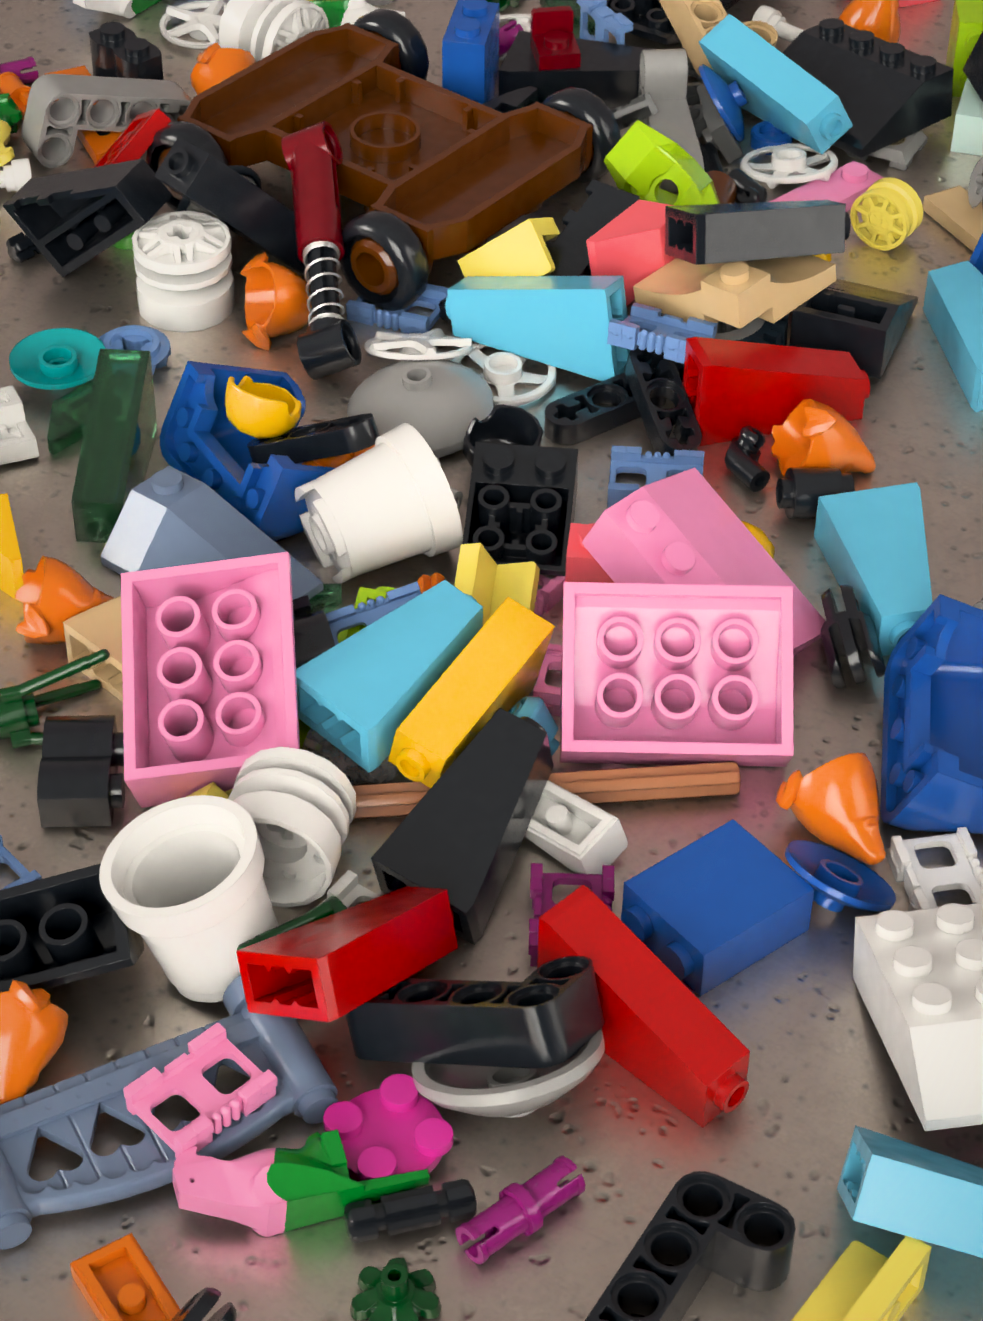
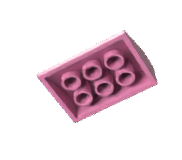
M695 467L642 486L607 508L581 542L614 583L793 586V657L821 638V628L825 619Z
M289 552L121 573L124 781L141 808L154 807L174 799L186 797L212 782L225 792L233 789L234 782L244 761L260 750L276 747L300 749L291 557Z
M564 582L560 763L678 765L733 761L738 766H787L794 756L793 586Z

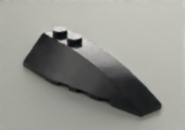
M101 863L0 890V992L9 991L13 980L22 981L31 989H47L135 965L144 951L143 938L139 933L131 930L121 921L103 894L99 880Z

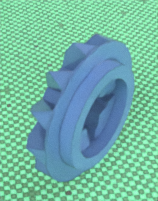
M127 325L110 330L99 337L105 346L107 355L106 364L102 371L112 372L115 378L131 375L135 380L137 375L143 373L152 376L156 368L167 366L168 356L171 355L170 342L167 336L151 327Z

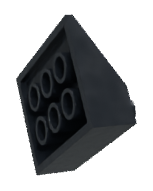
M824 19L818 25L802 31L783 52L785 56L839 96L853 126L833 145L860 158L951 116L954 68L936 62L934 57L919 55L909 51L902 44L890 43L877 38L870 31L850 27L840 19Z

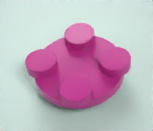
M406 1074L388 1076L381 1083L380 1089L364 1092L350 1101L333 1103L325 1110L323 1115L325 1132L338 1129L347 1158L349 1176L356 1181L427 1169L430 1174L439 1164L443 1155L448 1153L453 1146L452 1126L443 1120L438 1109L428 1099L419 1095L413 1078Z

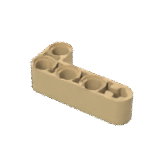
M659 0L683 48H685L690 62L696 73L701 77L698 69L699 66L704 64L711 69L713 68L704 54L699 41L727 16L720 0ZM762 21L742 22L775 47L778 34L773 26Z

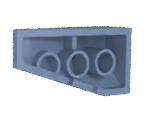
M167 466L131 489L100 558L103 566L121 575V573L287 551L207 484L171 466ZM290 555L292 597L297 599L308 595L309 600L324 591L323 582Z

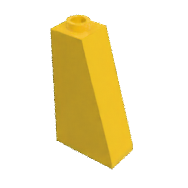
M507 597L396 729L388 761L394 764L408 779L421 782L432 788L500 708L508 712L520 699L531 693L536 684L555 625L510 597Z

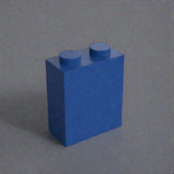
M458 0L442 40V87L480 104L498 97L500 3H491L486 0Z
M732 819L625 881L623 884L621 921L679 980H683L701 997L808 931L814 888Z

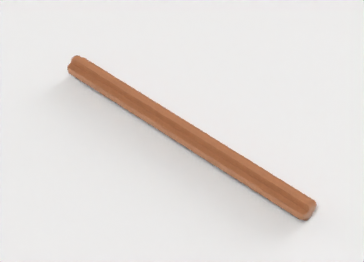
M733 761L551 772L548 778L549 781L591 804L733 796L739 793L741 786L739 767ZM416 781L352 785L356 792L357 809L353 820L407 816L431 788Z

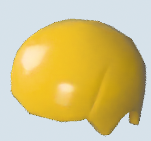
M230 376L228 378L225 393L226 415L228 420L240 432L258 439L274 438L294 428L300 420L301 402L285 388L269 383H255L249 376H244L238 385L234 383V377Z

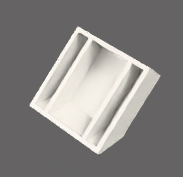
M949 903L939 908L904 912L887 910L878 915L855 917L853 980L924 1130L933 1131L983 1124V903L966 905Z

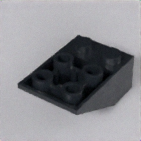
M836 279L834 283L793 310L789 346L850 352L861 370H865L868 376L880 379L918 303V297Z
M476 442L462 544L481 543L497 565L533 561L540 568V574L565 576L570 523H574L578 449Z

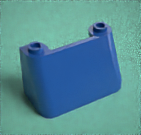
M188 361L160 433V449L165 461L171 467L207 484L273 541L277 542L305 532L299 515L307 512L308 509L305 498L298 502L295 501V489L335 468L302 465L303 462L295 464L288 456L274 454L270 455L267 464L253 463L247 444L256 438L240 432L228 420L225 408L228 378L230 376L234 377V383L238 385L244 376H249L255 383H269L289 391L301 402V420L305 413L306 402L297 383L286 372Z
M939 594L897 643L885 669L880 802L881 819L885 824L902 830L956 833L957 828L967 827L970 834H983V610Z

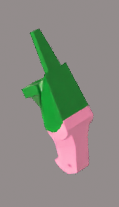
M338 1129L323 1132L322 1134L317 1131L308 1137L305 1145L300 1149H263L230 1161L197 1155V1147L193 1146L176 1157L172 1173V1182L180 1209L231 1220L251 1227L253 1231L264 1237L278 1235L344 1216V1208L349 1203L371 1199L372 1203L380 1200V1196L428 1185L430 1179L427 1169L358 1182L350 1179L347 1158Z

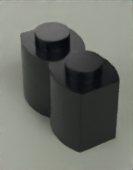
M107 22L102 24L99 29L89 32L93 76L164 80L162 55L159 48L144 38H137L136 34L122 23Z
M115 715L46 717L37 785V803L41 828L112 826L114 808H124V774L117 773L118 766H124L123 732H117Z

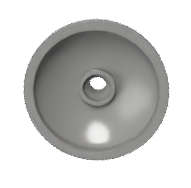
M445 359L403 360L379 369L364 380L356 388L349 400L347 415L350 417L367 413L373 414L380 436L402 423H408L421 434L435 457L439 458L463 449L464 437L471 421L475 417L481 421L489 416L494 408V400L487 382L479 374L459 363Z
M600 1029L567 1061L547 1068L528 1069L412 1062L411 1070L417 1091L443 1108L484 1117L517 1118L531 1114L535 1110L551 1104L586 1079L602 1058L605 1051V1042L602 1029Z

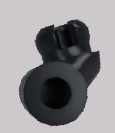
M733 169L728 174L736 183V203L766 202V188L741 169Z
M745 426L740 430L739 436L731 440L724 459L728 469L751 491L758 492L770 480L769 472L758 463L761 455L759 449L765 443V436L758 429L752 426Z

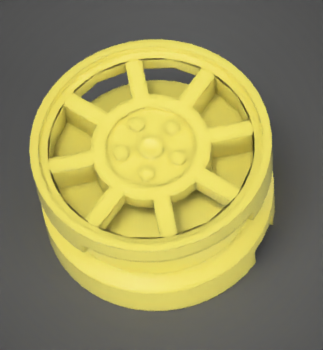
M892 177L882 178L873 183L865 193L854 201L850 211L851 224L857 236L868 246L883 251L898 247L906 237L919 227L923 219V206L916 191L906 182ZM858 211L861 213L863 222H859Z

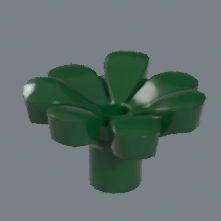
M404 1258L390 1259L382 1271L373 1266L365 1267L360 1272L357 1282L359 1288L364 1292L353 1297L350 1306L351 1316L357 1321L368 1318L369 1321H419V1316L431 1320L436 1319L441 1312L439 1297L432 1293L436 1288L433 1275L426 1269L409 1273V1267Z

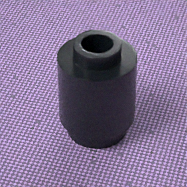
M788 468L785 478H779L777 481V506L779 509H785L786 516L789 519H816L818 496L855 491L853 476L851 473H841L839 468Z

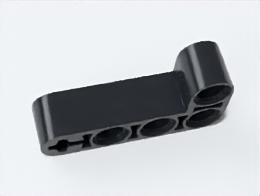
M566 956L546 962L523 982L407 978L346 1014L354 1053L359 1059L528 1069L547 1068L567 1061L605 1024L593 963L591 959L584 956Z
M699 1171L684 1175L674 1185L585 1321H681L712 1272L755 1291H770L777 1288L787 1279L790 1270L796 1230L794 1218L779 1203L717 1174ZM629 1314H639L646 1317H633Z

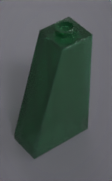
M100 349L71 500L77 542L107 543L131 489L145 481L158 432L150 351Z

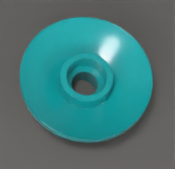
M54 328L36 332L18 342L9 355V366L14 377L25 385L38 389L59 390L76 387L92 380L103 370L107 355L104 344L93 334L73 328Z

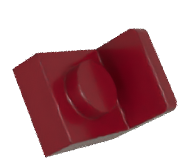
M571 6L543 7L531 10L530 47L539 71L580 68L581 52L573 33L574 12Z

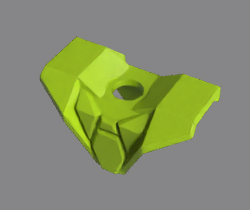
M639 120L630 127L604 159V163L617 187L640 196V200L674 206L720 204L713 180L699 163L676 142ZM666 179L673 181L678 188V195L659 188L660 184Z

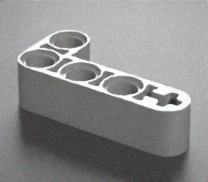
M685 48L642 50L640 54L638 97L650 93L658 113L640 121L676 142L704 169L702 152L686 99L688 62ZM669 179L664 180L659 186L663 190L678 194L676 184Z
M44 74L37 78L31 86L22 125V139L43 166L55 168L64 165L71 158L78 130L123 132L137 115L156 108L164 112L172 120L169 124L177 122V118L185 113L192 99L176 82L169 80Z

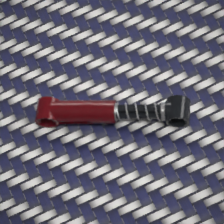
M327 121L319 122L286 135L281 141L282 152L291 171L297 254L300 261L306 267L304 277L307 281L305 291L309 297L306 305L310 312L308 315L309 326L306 333L298 336L297 348L301 363L309 377L313 380H318L360 365L362 358L358 338L350 323L342 317L345 308L339 302L344 294L338 289V286L342 283V278L337 274V271L341 267L339 261L344 256V240L342 235L337 166L342 164L343 154L339 139Z

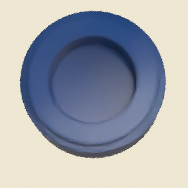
M768 121L760 122L751 129L750 146L753 150L766 146L793 144V137L775 128Z

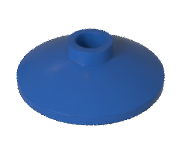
M704 64L699 66L701 78L719 114L738 142H742L745 140V126L741 107L748 103L743 90L736 80L727 84L713 69Z
M794 840L788 844L785 850L787 861L795 872L814 888L813 901L823 908L833 912H842L846 905L860 910L883 912L890 910L895 904L896 894L891 886L876 872L858 860L834 848L812 841Z

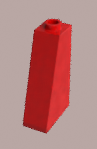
M703 337L686 338L683 386L702 432V440L699 447L730 442L734 437L739 436L740 430L745 426H752L758 429L764 436L771 435L773 425H783L789 414L805 399H812L830 406L848 421L862 419L864 401L870 395V381L866 371L859 368L850 352Z
M581 885L539 917L537 968L546 962L566 956H584L592 960L605 1021L601 1028L605 1042V1054L702 1128L721 1112L730 1113L740 1105L749 1089L747 1074L750 1050L593 891L585 885Z
M406 886L236 950L248 1012L331 1022L458 949L454 928V915L450 907L447 889Z

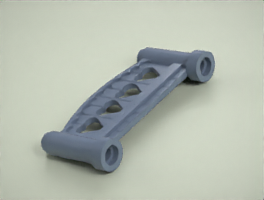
M240 975L230 983L223 995V1004L230 1016L158 1043L145 1050L117 1059L115 1062H109L85 1073L60 1081L55 1085L29 1093L24 1097L1 1104L0 1249H11L27 1240L32 1233L30 1223L32 1218L36 1216L107 1204L172 1183L173 1167L176 1160L175 1152L137 1114L133 1116L127 1110L123 1088L153 1067L163 1073L164 1067L183 1053L190 1054L188 1052V1043L217 1022L226 1029L227 1039L263 1073L269 1069L277 1076L276 1095L247 1117L241 1112L239 1120L235 1121L231 1118V1125L229 1127L222 1125V1132L219 1134L213 1132V1141L197 1152V1155L222 1159L265 1132L282 1117L293 1112L296 1116L302 1117L308 1124L322 1122L325 1110L331 1104L339 1102L336 1098L338 1091L297 1019L248 1012ZM231 1059L219 1061L202 1075L214 1087L216 1086L219 1067L223 1065L250 1077ZM156 1107L151 1111L153 1115H155ZM104 1112L142 1131L145 1135L138 1144L131 1146L120 1145L111 1155L100 1156L91 1150L99 1114ZM181 1120L180 1124L171 1131L181 1130L192 1121ZM40 1137H45L80 1155L83 1159L77 1168L68 1171L58 1169L52 1178L45 1181H37L29 1176L37 1139Z

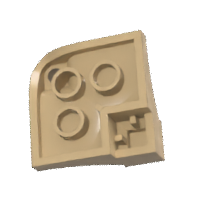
M813 255L695 265L675 258L633 286L634 298L636 303L662 309L661 313L683 318L684 322H687L688 318L694 317L714 323L721 321L741 329L757 317L775 323L836 281V264Z

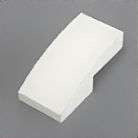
M13 385L0 388V465L39 457L36 438L25 419L23 402Z

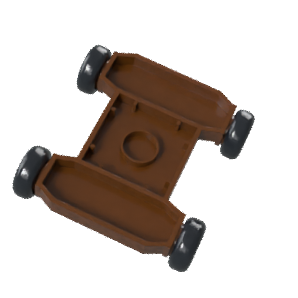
M380 8L359 17L353 25L347 22L342 26L310 32L198 94L192 99L185 113L177 118V122L169 124L156 132L153 137V143L147 149L146 163L156 174L176 139L180 136L208 152L227 166L242 165L248 167L269 161L290 171L282 152V138L319 122L327 121L339 139L343 154V162L337 166L339 194L363 204L366 212L351 219L342 230L344 256L339 261L341 264L340 268L347 283L359 298L368 304L375 305L377 309L396 311L413 304L426 290L433 260L473 252L485 245L489 237L522 215H528L539 210L543 201L573 181L586 183L606 175L609 171L604 163V159L621 139L619 125L610 108L600 97L586 89L568 87L552 93L543 103L535 102L532 105L502 113L426 81L429 58L427 47L420 32L409 19L400 13ZM164 184L173 195L166 204L177 212L178 205L183 196Z

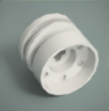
M229 0L221 17L219 42L221 48H237L249 51L256 62L310 32L328 29L329 23L324 10L307 0Z
M168 212L152 217L146 224L135 230L132 236L134 266L138 275L136 278L138 307L140 315L150 325L165 331H201L220 324L231 315L235 306L234 278L231 271L233 264L230 251L232 248L231 236L228 227L220 219L202 212Z
M289 747L260 750L244 761L228 799L241 805L251 815L256 825L264 853L263 878L272 906L288 908L308 905L324 896L332 882L341 856V846L348 836L349 826L357 810L356 792L347 776L329 760L312 752Z

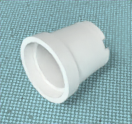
M402 423L377 437L375 447L317 479L297 487L294 492L296 502L304 498L308 511L299 515L310 545L323 568L334 565L338 570V573L332 577L337 584H342L359 575L421 553L428 557H433L456 549L462 544L463 531L461 519L447 478L425 439L408 423Z
M197 795L174 799L153 807L127 824L112 840L103 856L99 870V880L106 899L121 921L131 930L141 935L159 962L168 980L176 986L178 992L192 1001L206 1003L223 1001V995L227 987L241 975L236 953L237 947L255 938V936L279 926L263 878L264 853L256 825L251 815L241 805L229 799L218 796Z

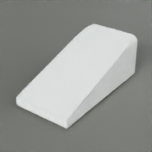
M549 780L545 785L524 835L575 874H602V865H611L628 845V839L619 818Z

